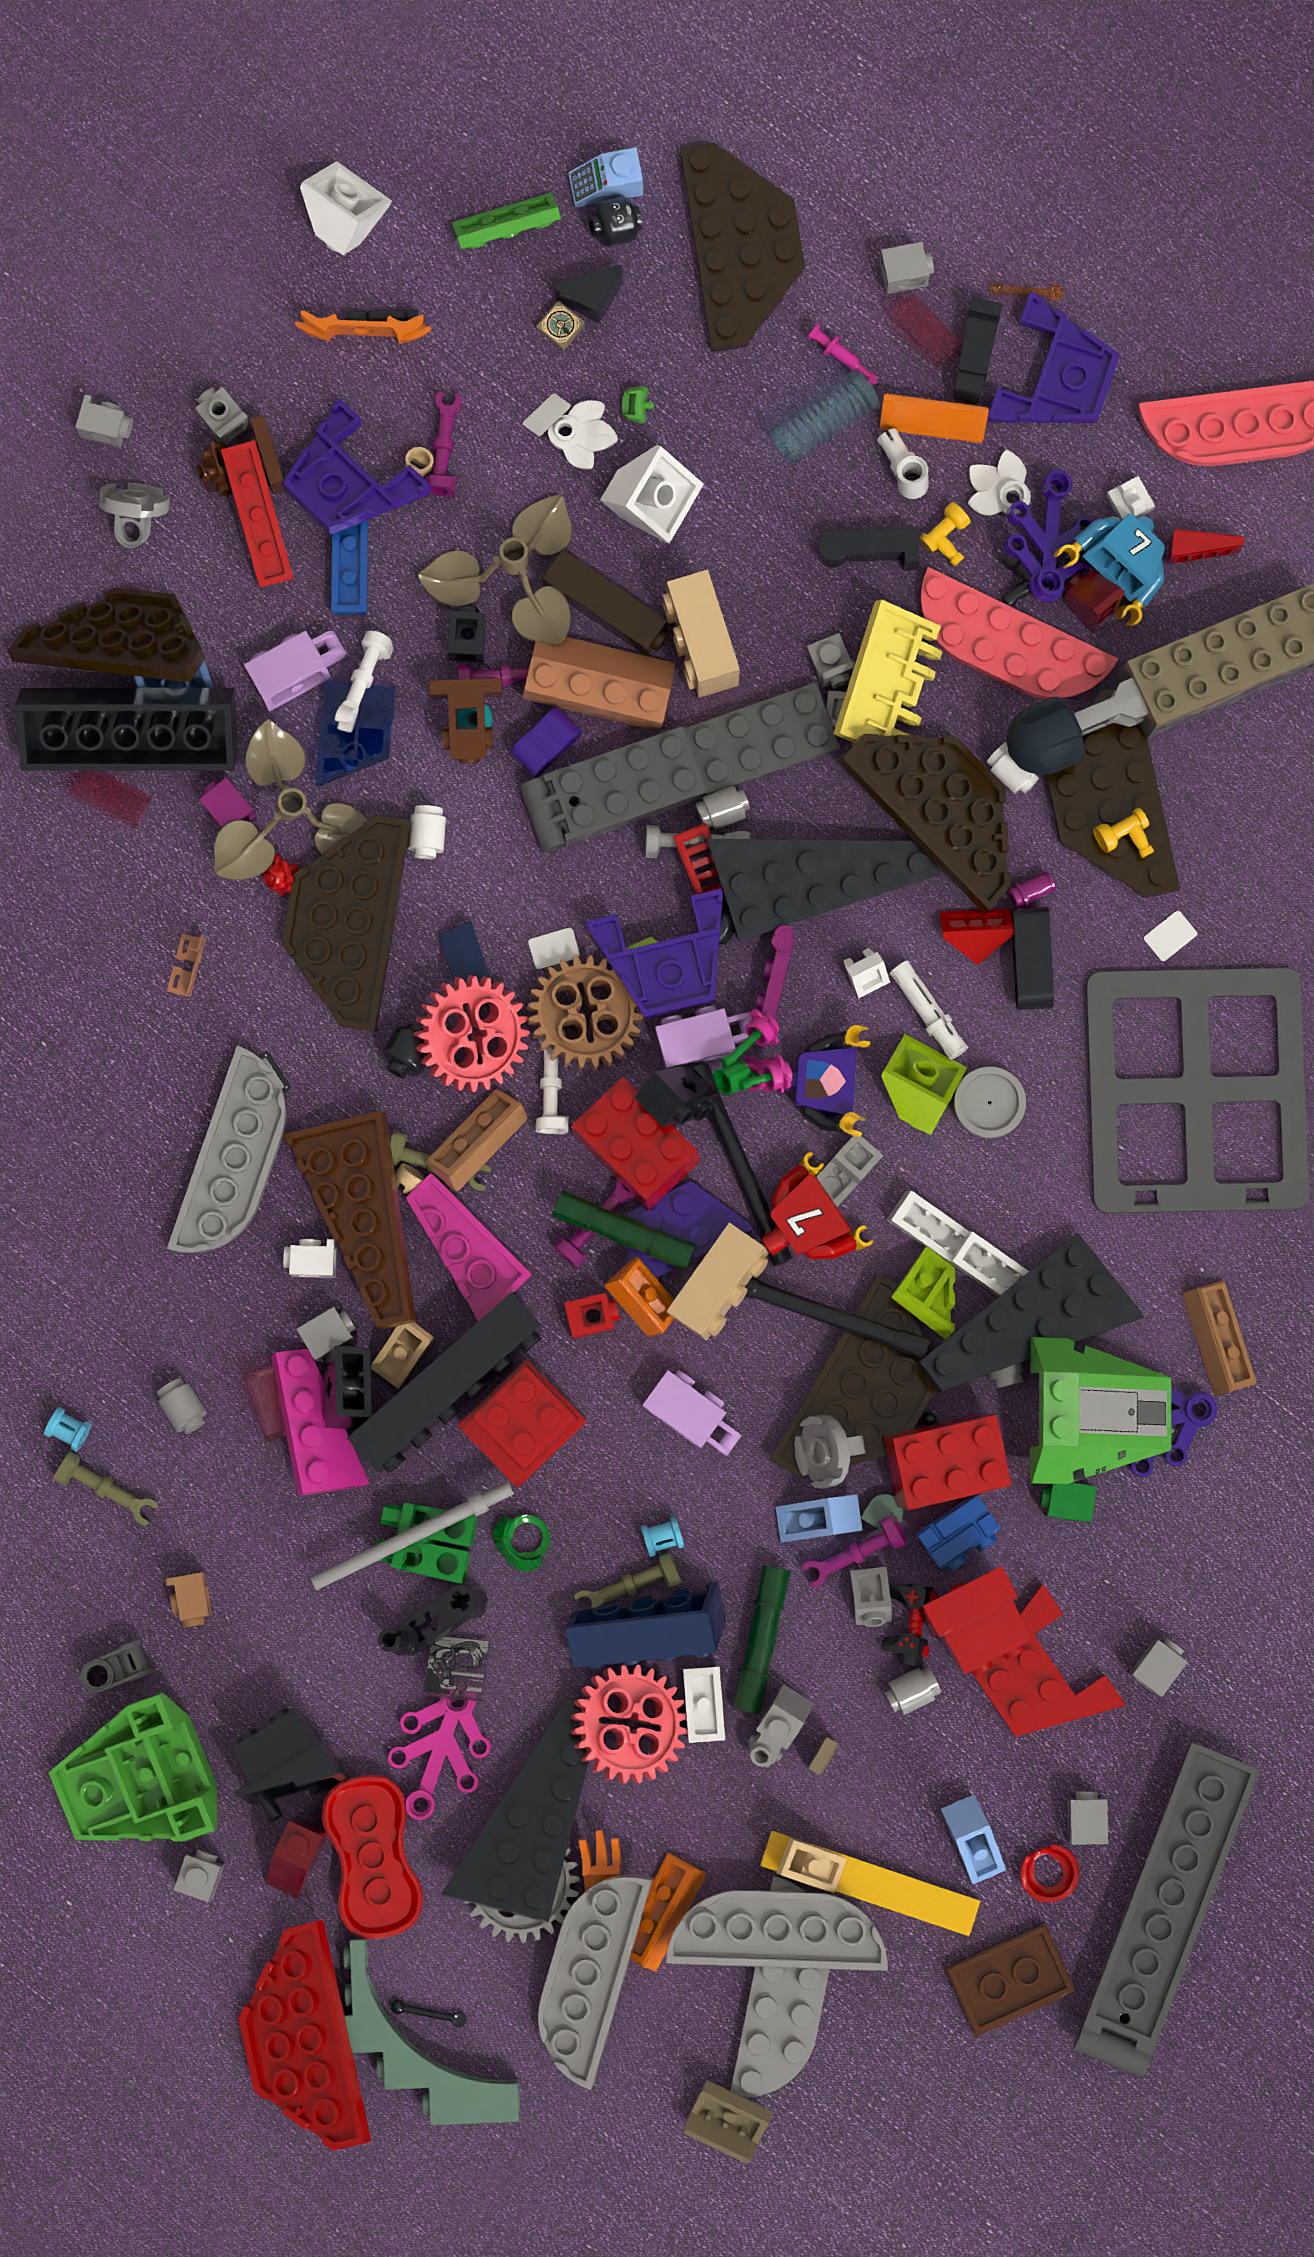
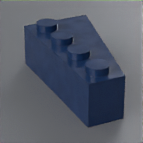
M719 1582L706 1583V1591L689 1594L688 1588L674 1590V1596L659 1601L652 1599L651 1595L641 1597L631 1602L626 1608H622L619 1603H613L572 1612L565 1630L574 1668L598 1669L606 1664L614 1663L628 1666L637 1664L642 1660L656 1659L657 1661L665 1662L673 1660L678 1656L692 1655L695 1658H702L715 1653L726 1623Z

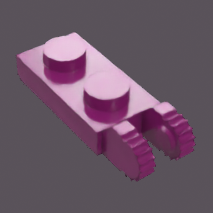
M782 924L777 929L775 928L771 941V949L775 954V959H767L763 980L769 981L766 994L759 993L755 1007L761 1014H769L774 1019H776L793 949V939L795 938L793 936L795 935L793 929H791V926L788 927L787 924Z

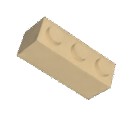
M728 1223L670 1305L667 1313L705 1341L708 1340L710 1335L715 1337L727 1321L724 1317L732 1305L737 1307L745 1297L748 1290L745 1286L751 1277H758L768 1263L766 1256L769 1252L763 1245L731 1223Z

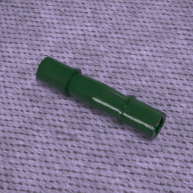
M562 1190L553 1210V1218L581 1228L586 1233L592 1231L618 1244L647 1253L650 1259L655 1258L685 1271L696 1248L695 1243L665 1232L663 1228H660L658 1231L633 1218L601 1208L598 1202L593 1203Z
M767 1565L762 1566L756 1599L753 1600V1604H756L747 1636L743 1668L738 1669L740 1673L732 1706L734 1709L761 1714L767 1682L771 1676L767 1673L776 1644L781 1610L785 1611L784 1602L791 1574L789 1570Z

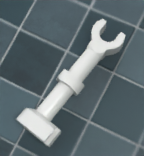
M367 631L362 640V647L365 652L359 669L354 670L351 681L353 684L346 700L338 708L335 716V721L339 722L337 727L339 730L350 733L353 731L359 704L365 689L370 688L373 682L372 672L377 660H382V658L384 660L390 659L394 650L391 639L377 631Z
M543 1037L538 1038V1042L541 1046L544 1041ZM550 1047L544 1050V1078L540 1079V1089L543 1090V1116L536 1119V1132L543 1134L568 1133V1116L557 1115L558 1090L561 1089V1079L558 1078V1058L554 1061L550 1060L554 1051Z

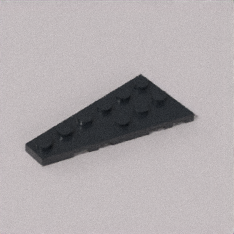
M705 839L720 888H722L724 901L737 941L775 930V928L777 929L782 924L790 925L940 875L937 864L915 841Z
M1076 1233L917 1362L916 1365L939 1393L1030 1360L1031 1337L1068 1338L1080 1342L1141 1320L1145 1316L1080 1234Z
M567 1697L442 1891L441 1896L549 1923L589 1761H582L583 1756L587 1753L586 1748L575 1749L574 1747L582 1740L581 1735L571 1734V1730L580 1727V1722L570 1718L571 1715L581 1713L582 1710L574 1704L576 1699Z

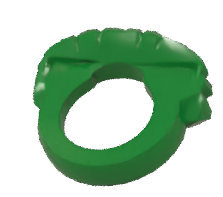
M520 1515L514 1519L503 1517L496 1524L493 1531L495 1545L499 1549V1553L504 1556V1559L508 1560L509 1565H513L515 1569L522 1570V1572H530L531 1569L534 1571L536 1567L541 1566L542 1556L547 1552L550 1545L549 1529L541 1519L533 1515ZM525 1523L535 1525L542 1535V1542L539 1548L533 1552L518 1553L515 1551L510 1542L515 1529Z

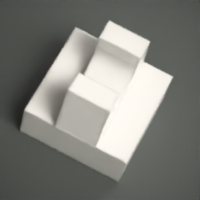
M1139 476L1108 491L1106 494L1120 520L1127 514H1133L1136 518L1143 516L1155 508Z
M870 948L863 951L865 958L855 964L851 958L844 960L852 988L858 998L890 983L884 961L878 952L874 953Z

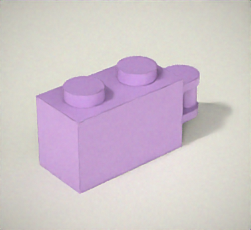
M304 631L300 634L287 636L280 645L269 651L256 653L244 666L270 712L330 679L331 676L327 667L343 659L346 651L334 631L323 633L313 640ZM327 647L329 651L320 656L319 651Z
M713 1005L696 1010V1016L682 1020L681 1015H674L660 1020L661 1025L655 1027V1032L665 1069L688 1064L694 1066L731 1054L736 1049L735 1044L744 1042L749 1037L745 1026L752 1020L750 1012L727 1018L725 1008L716 1010V1006ZM739 1023L742 1034L732 1036L730 1025Z
M668 1370L642 1407L701 1449L707 1442L722 1454L728 1456L741 1438V1435L722 1421L726 1412L721 1408L725 1403L709 1391L703 1396L693 1389L692 1386L695 1384V1381L682 1371L677 1370L673 1374ZM717 1426L726 1431L719 1443L710 1437Z

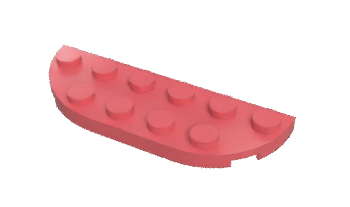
M1314 381L1139 403L1137 407L1142 425L1152 441L1171 457L1191 465L1220 466L1289 457L1306 452L1314 447Z
M930 567L927 568L921 587V612L924 619L941 626L937 640H934V642L943 652L956 661L1024 694L1045 700L1052 697H1059L1065 700L1069 697L1089 692L1102 683L1115 667L1118 658Z

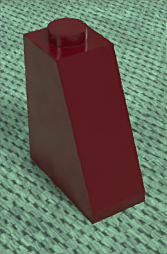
M299 1816L289 1820L273 1854L265 1883L295 1898H299L328 1837L325 1828Z

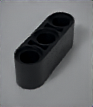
M1048 906L1012 908L1011 914L1014 925L1012 949L1016 1009H1053L1054 987Z

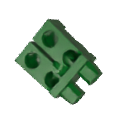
M404 1503L403 1506L384 1505L381 1524L399 1528L398 1534L448 1510ZM473 1514L380 1560L391 1563L392 1568L465 1584L471 1552L438 1546L436 1541L472 1548L479 1516L476 1517ZM377 1538L376 1545H378V1544H380V1543H382V1542H384V1541H386V1540L378 1539V1538Z

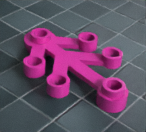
M444 1688V1690H449L450 1694L441 1693L439 1702L418 1712H407L400 1720L402 1730L408 1734H414L421 1729L422 1724L444 1715L440 1730L405 1747H394L388 1754L389 1764L396 1769H401L407 1766L410 1760L432 1750L419 1789L411 1793L406 1800V1811L416 1820L427 1819L435 1810L436 1803L432 1794L446 1755L457 1776L456 1783L458 1789L464 1793H471L478 1787V1776L473 1771H470L453 1735L459 1720L470 1740L469 1751L472 1756L484 1758L491 1750L490 1741L482 1736L472 1714L476 1704L474 1691H463L461 1694L465 1698L464 1705L462 1707H455L451 1703V1697L456 1689ZM408 1716H415L418 1720V1726L414 1730H410L405 1726V1719ZM482 1740L486 1743L487 1750L485 1753L477 1754L473 1750L475 1741ZM398 1750L403 1751L406 1755L405 1762L400 1765L396 1764L392 1759L393 1753ZM464 1775H470L474 1778L475 1783L472 1788L466 1789L461 1785V1778ZM422 1797L427 1800L428 1807L425 1811H418L415 1808L414 1802L417 1798Z

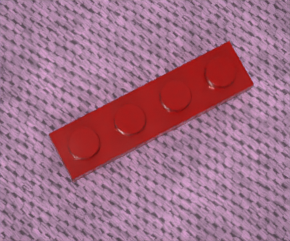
M255 440L221 449V455L259 588L294 579Z

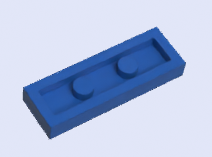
M369 519L332 534V615H368Z

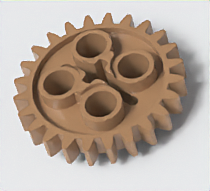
M575 955L570 967L563 959L560 960L558 964L559 972L552 967H548L546 974L549 980L543 977L538 978L536 983L542 990L532 989L530 997L537 1002L529 1003L527 1006V1011L536 1014L528 1019V1025L538 1026V1029L533 1032L532 1038L538 1039L543 1037L544 1039L540 1051L551 1047L554 1051L550 1060L554 1061L560 1055L563 1056V1067L565 1068L574 1060L577 1063L578 1071L582 1070L585 1062H589L592 1070L596 1071L599 1060H602L609 1067L612 1063L611 1054L621 1060L624 1056L621 1046L627 1049L633 1047L634 1042L629 1036L638 1037L641 1030L633 1024L641 1023L643 1015L634 1012L638 1010V1007L613 969L611 971L606 969L607 959L604 958L599 966L594 965L592 955H589L585 964H581L579 957ZM578 983L583 984L585 1010L589 1013L592 1012L588 1020V1026L593 1043L587 1041L584 1014H578L582 1006V998L577 987ZM596 986L604 988L608 993V998L605 1000L594 998L591 994V988ZM559 992H567L572 996L573 1003L562 1005L557 1001L555 995ZM608 1021L614 1026L615 1032L610 1035L603 1034L598 1030L597 1023ZM573 1026L579 1031L580 1037L575 1040L567 1039L562 1033V1028Z

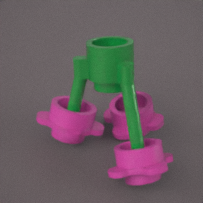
M753 1009L750 1012L752 1020L745 1026L749 1037L731 1054L721 1058L723 1067L714 1071L713 1078L716 1087L723 1095L729 1096L745 1089L751 1091L763 1089L766 1093L777 1090L779 1093H783L785 1089L791 1087L792 1071L788 1062L784 1061L780 1054L775 1055L774 1059L764 1058L759 1060L751 1055L745 1059V1062H738L736 1060L753 1043L759 1046H766L768 1043L775 1046L779 1043L777 1032L780 1029L778 1023L771 1015L761 1014L759 1010Z

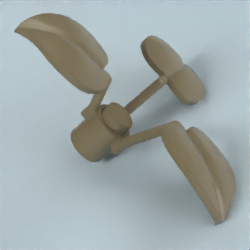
M562 495L551 496L524 509L513 523V537L506 539L501 544L500 556L493 557V562L482 575H479L480 565L476 558L464 551L444 553L418 573L421 585L430 596L444 605L458 608L476 602L480 597V586L478 583L486 581L492 572L501 565V568L507 574L519 575L521 577L525 593L528 597L519 600L513 607L512 622L515 630L523 638L533 642L538 641L554 645L562 643L570 628V609L567 600L561 592L551 586L542 587L533 594L526 569L529 562L528 553H531L533 549L542 556H553L568 546L571 540L572 527L564 497Z
M266 720L252 736L246 752L245 765L248 775L255 784L269 786L276 782L277 788L282 791L275 802L276 814L259 833L256 827L247 821H233L225 825L218 833L214 844V872L216 875L229 880H246L265 872L274 859L275 849L269 841L263 838L281 819L294 821L302 814L306 816L313 826L320 828L315 834L314 841L321 855L342 838L352 834L367 821L358 810L343 803L327 805L322 811L321 821L314 817L310 808L306 807L307 801L303 792L296 788H289L288 785H284L282 782L293 781L301 774L305 765L304 751L293 736L279 728L271 720Z

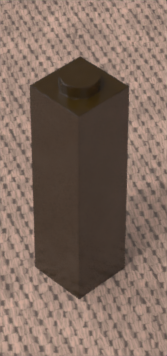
M564 550L561 551L542 578L543 587L551 586L561 592L569 605L645 656H649L653 649L658 652L669 636L666 632L667 620Z

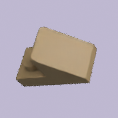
M414 1322L397 1326L372 1363L371 1369L399 1389L405 1383L419 1360L432 1347L434 1337Z
M793 1837L789 1838L777 1874L835 1893L847 1858L812 1846Z

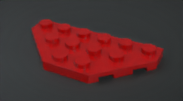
M319 1920L284 1929L278 1941L280 1945L273 1959L267 1962L255 1985L257 1989L248 2005L244 2006L238 2017L253 2091L264 2100L269 2099L283 2110L282 2113L304 2130L309 2129L322 2139L321 2143L332 2151L372 2142L324 1921Z

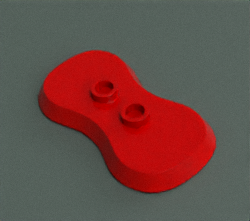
M363 1775L337 1784L327 1794L322 1809V1822L325 1831L338 1852L342 1867V1879L338 1897L339 1913L349 1931L365 1939L387 1938L408 1930L418 1920L423 1907L422 1887L410 1867L404 1851L403 1837L407 1819L406 1800L401 1789L394 1781L380 1775Z

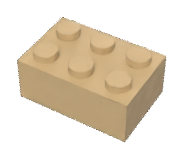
M708 569L668 581L667 593L662 595L664 602L662 606L667 623L674 622L675 624L673 628V641L678 657L685 655L686 661H683L685 667L683 672L688 689L695 688L698 698L739 686L740 668Z

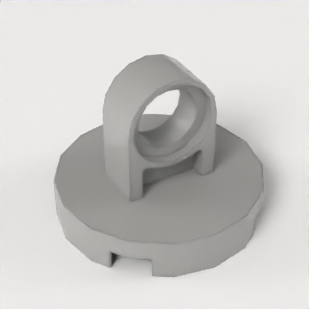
M116 483L102 486L99 490L98 505L106 512L115 514V537L124 547L135 548L144 543L150 535L151 517H159L167 514L169 511L170 495H163V489L140 483H128L127 489L115 490ZM126 522H133L138 526L140 530L138 539H132L127 536L125 532Z
M816 1415L806 1418L800 1424V1426L804 1427L802 1435L795 1437V1458L799 1471L803 1476H810L811 1480L814 1481L810 1485L814 1488H830L842 1483L848 1473L850 1457L866 1454L863 1436L847 1438L839 1422L830 1415Z

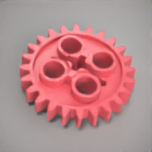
M468 975L466 984L462 978L454 977V988L449 984L442 983V995L434 992L430 993L434 1004L432 1006L427 1004L421 1005L428 1013L427 1016L416 1018L418 1023L424 1025V1030L414 1033V1036L424 1039V1043L416 1047V1051L427 1053L421 1063L426 1066L434 1064L429 1074L434 1077L442 1075L440 1083L448 1086L453 1082L454 1089L462 1091L466 1084L469 1091L476 1092L478 1082L483 1089L489 1090L491 1085L490 1079L502 1084L503 1078L501 1073L503 1071L511 1075L514 1074L510 1063L512 1061L523 1062L521 1057L516 1054L518 1049H528L526 1044L520 1042L521 1037L530 1034V1031L522 1029L520 1024L528 1020V1016L517 1014L523 1007V1004L518 1001L511 1002L515 993L510 990L502 993L504 984L496 981L491 986V978L485 976L478 983L477 976ZM488 1002L490 1013L486 1019L481 1020L479 1009L484 1003ZM464 1003L468 1004L467 1014L463 1010ZM455 1013L457 1016L456 1026L451 1030H447L445 1026L446 1018L449 1014ZM472 1027L477 1028V1032L472 1034L473 1040L468 1039L467 1035L472 1033ZM493 1037H497L499 1041L498 1049L494 1053L489 1054L487 1050L488 1042ZM464 1047L466 1051L465 1059L462 1063L456 1064L454 1061L455 1052L459 1048ZM477 1052H478V1053L480 1054V1056H481V1063H480V1064H477V1060H478V1054H477Z
M638 1664L632 1666L630 1673L626 1665H620L617 1667V1676L611 1668L604 1670L605 1681L596 1675L591 1678L595 1688L589 1686L581 1688V1691L587 1697L586 1700L578 1699L574 1701V1704L582 1709L581 1713L573 1714L570 1717L574 1721L580 1722V1727L571 1730V1734L581 1735L582 1738L574 1747L575 1749L586 1748L587 1753L583 1756L582 1761L586 1762L594 1759L596 1762L592 1772L597 1773L605 1768V1780L607 1781L612 1780L617 1773L619 1784H626L629 1776H631L634 1784L642 1783L643 1774L648 1781L656 1779L655 1769L660 1773L668 1771L665 1760L677 1762L678 1757L672 1750L685 1748V1745L678 1740V1736L688 1733L687 1729L679 1726V1721L687 1719V1714L678 1713L677 1708L685 1702L684 1700L673 1701L672 1696L677 1688H664L666 1676L653 1680L654 1669L652 1668L646 1670L641 1675V1667ZM611 1694L616 1695L621 1702L618 1713L612 1712L608 1707L607 1700ZM646 1699L651 1700L655 1705L656 1712L653 1718L647 1717L643 1712L642 1706ZM604 1717L615 1721L629 1718L631 1723L659 1725L660 1731L657 1732L647 1728L630 1730L629 1726L601 1724L599 1718ZM607 1730L614 1733L617 1739L616 1747L613 1750L608 1749L603 1742V1736ZM642 1735L650 1739L652 1748L648 1755L642 1753L639 1749L638 1742Z

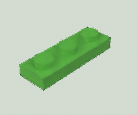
M547 193L452 222V226L460 248L474 249L483 246L487 241L500 237L512 238L519 234L520 231L533 227L545 228L551 225L553 221L560 220L561 217L552 193Z

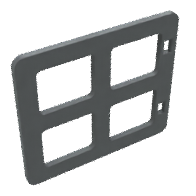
M1290 968L1111 971L1094 973L1087 981L1086 996L1093 1201L1095 1207L1100 1212L1107 1214L1296 1210L1303 1207L1309 1199L1301 979L1298 973ZM1271 996L1275 1000L1277 1074L1275 1076L1245 1077L1213 1076L1210 1069L1208 1000L1212 997ZM1176 998L1180 1002L1183 1069L1181 1077L1120 1079L1116 1076L1113 1002L1116 999ZM1275 1102L1278 1104L1280 1111L1282 1179L1280 1182L1221 1184L1215 1180L1212 1106L1215 1103ZM1180 1104L1184 1108L1186 1182L1184 1184L1125 1186L1119 1182L1116 1114L1118 1106ZM1246 1189H1266L1268 1201H1246ZM1156 1191L1157 1203L1135 1204V1192Z

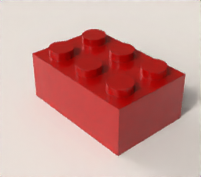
M622 1077L571 1125L574 1137L646 1209L650 1210L700 1163L699 1153L673 1125L663 1128L634 1098L638 1091Z
M983 1412L883 1436L897 1507L912 1510L1012 1486L997 1414Z

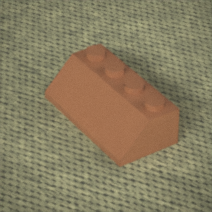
M566 637L562 643L557 645L536 641L522 699L554 707L558 706L562 709L660 732L671 691L675 663Z

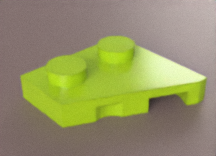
M926 1246L918 1255L891 1298L945 1340L954 1332L955 1324L951 1323V1309L955 1306V1293L953 1291L955 1267Z

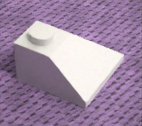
M337 161L303 181L300 186L315 236L324 241L331 250L345 255L362 243L392 202V200Z
M656 445L618 469L600 500L623 520L665 543H670L704 484L664 448Z

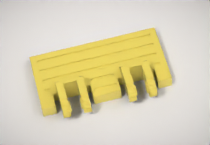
M884 600L875 601L833 733L834 735L854 743L863 734H878V736L910 735L894 728L896 720L904 722V724L909 726L920 725L922 718L913 712L901 708V704L907 707L916 706L923 681L934 680L935 671L915 662L917 654L930 660H940L942 651L921 641L922 638L928 641L937 640L940 625Z

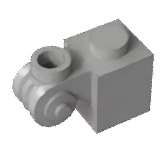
M783 1684L756 1729L758 1734L756 1736L752 1734L748 1740L749 1745L747 1749L749 1750L747 1756L751 1758L752 1762L757 1766L768 1768L776 1760L779 1761L783 1756L781 1752L782 1747L786 1750L789 1748L804 1725L814 1703Z

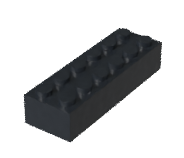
M21 688L15 703L21 771L235 770L238 757L235 688Z
M511 1292L347 1439L375 1471L382 1473L386 1470L392 1473L406 1460L402 1454L411 1446L419 1449L433 1436L430 1430L438 1422L441 1421L442 1424L446 1425L461 1411L457 1405L466 1397L471 1401L478 1397L488 1387L484 1381L493 1373L498 1377L505 1373L515 1363L511 1357L520 1349H523L525 1353L532 1349L542 1339L538 1334L543 1330L541 1324Z

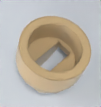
M423 447L412 448L406 454L405 468L410 465L425 478L433 468V455Z
M402 1163L395 1172L397 1188L401 1184L405 1186L403 1194H410L425 1179L419 1171L406 1163Z

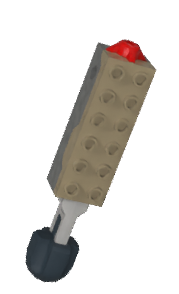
M1314 583L1127 661L1117 675L1120 684L1110 699L1076 713L1071 708H1068L1064 700L1059 697L1049 698L1024 709L1013 718L1008 726L1006 743L1009 756L1020 769L1029 773L1039 775L1055 773L1082 762L1086 751L1082 736L1111 723L1127 727L1139 723L1147 740L1313 670Z

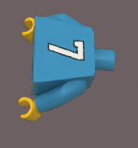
M1127 514L1121 520L1115 516L1097 519L1074 538L1075 543L1064 545L1056 550L1053 556L1056 558L1063 551L1070 555V562L1062 567L1064 569L1075 564L1079 559V552L1084 550L1083 557L1098 572L1121 587L1125 592L1124 596L1129 601L1134 599L1131 605H1122L1115 613L1116 619H1122L1127 611H1130L1131 618L1126 626H1133L1141 621L1142 606H1147L1164 583L1163 561L1161 559L1165 547L1163 542L1152 533L1155 527L1153 521L1145 516L1136 518L1133 514Z

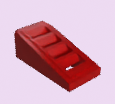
M1175 529L1169 541L1167 564L1239 553L1244 545L1245 537Z
M706 823L673 836L695 895L721 889L719 882L701 888L699 883L716 876L715 869L696 875L694 870L712 862L710 855L691 862L689 858L690 855L708 849L706 841L688 849L684 845V842L702 835L704 840L712 839Z

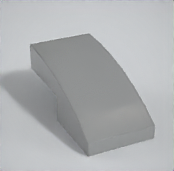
M853 1136L818 1174L817 1178L838 1207L881 1160L883 1155L862 1136Z

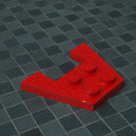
M1041 1584L1020 1612V1617L1031 1641L1023 1644L1026 1650L1007 1660L1005 1657L1000 1656L991 1661L992 1668L974 1676L1015 1737L1126 1705L1106 1675L1101 1676L1077 1694L1073 1693L1034 1636V1634L1063 1615V1612L1043 1584Z

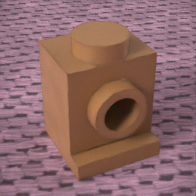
M201 1572L166 1579L167 1586H174L175 1593H170V1603L173 1615L179 1614L183 1628L204 1625V1617L213 1616L206 1573Z

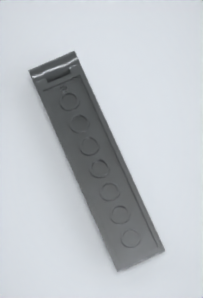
M815 682L687 728L681 726L544 774L543 777L520 785V790L542 852L551 853L698 801L703 796L732 785L737 787L840 751V745L836 735L833 734V726ZM576 800L579 802V804L577 806H571L570 802Z
M1189 1743L1138 1879L1135 1878L1080 2022L1081 2025L1073 2043V2050L1141 2078L1145 2075L1260 1769L1196 1743ZM1127 2013V2020L1120 2022V2015Z

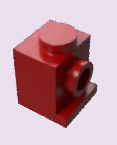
M606 1293L564 1303L573 1340L615 1330L613 1322L620 1320L615 1299L608 1301ZM590 1310H597L600 1313L598 1322L590 1323L586 1319V1315Z

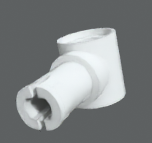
M897 429L888 430L889 437L884 432L878 437L877 442L882 446L891 461L890 468L897 478V487L900 494L908 499L922 497L928 490L929 485L926 462L921 457L916 456L914 452L908 451ZM909 474H917L920 476V478L915 481H909L905 479V477Z

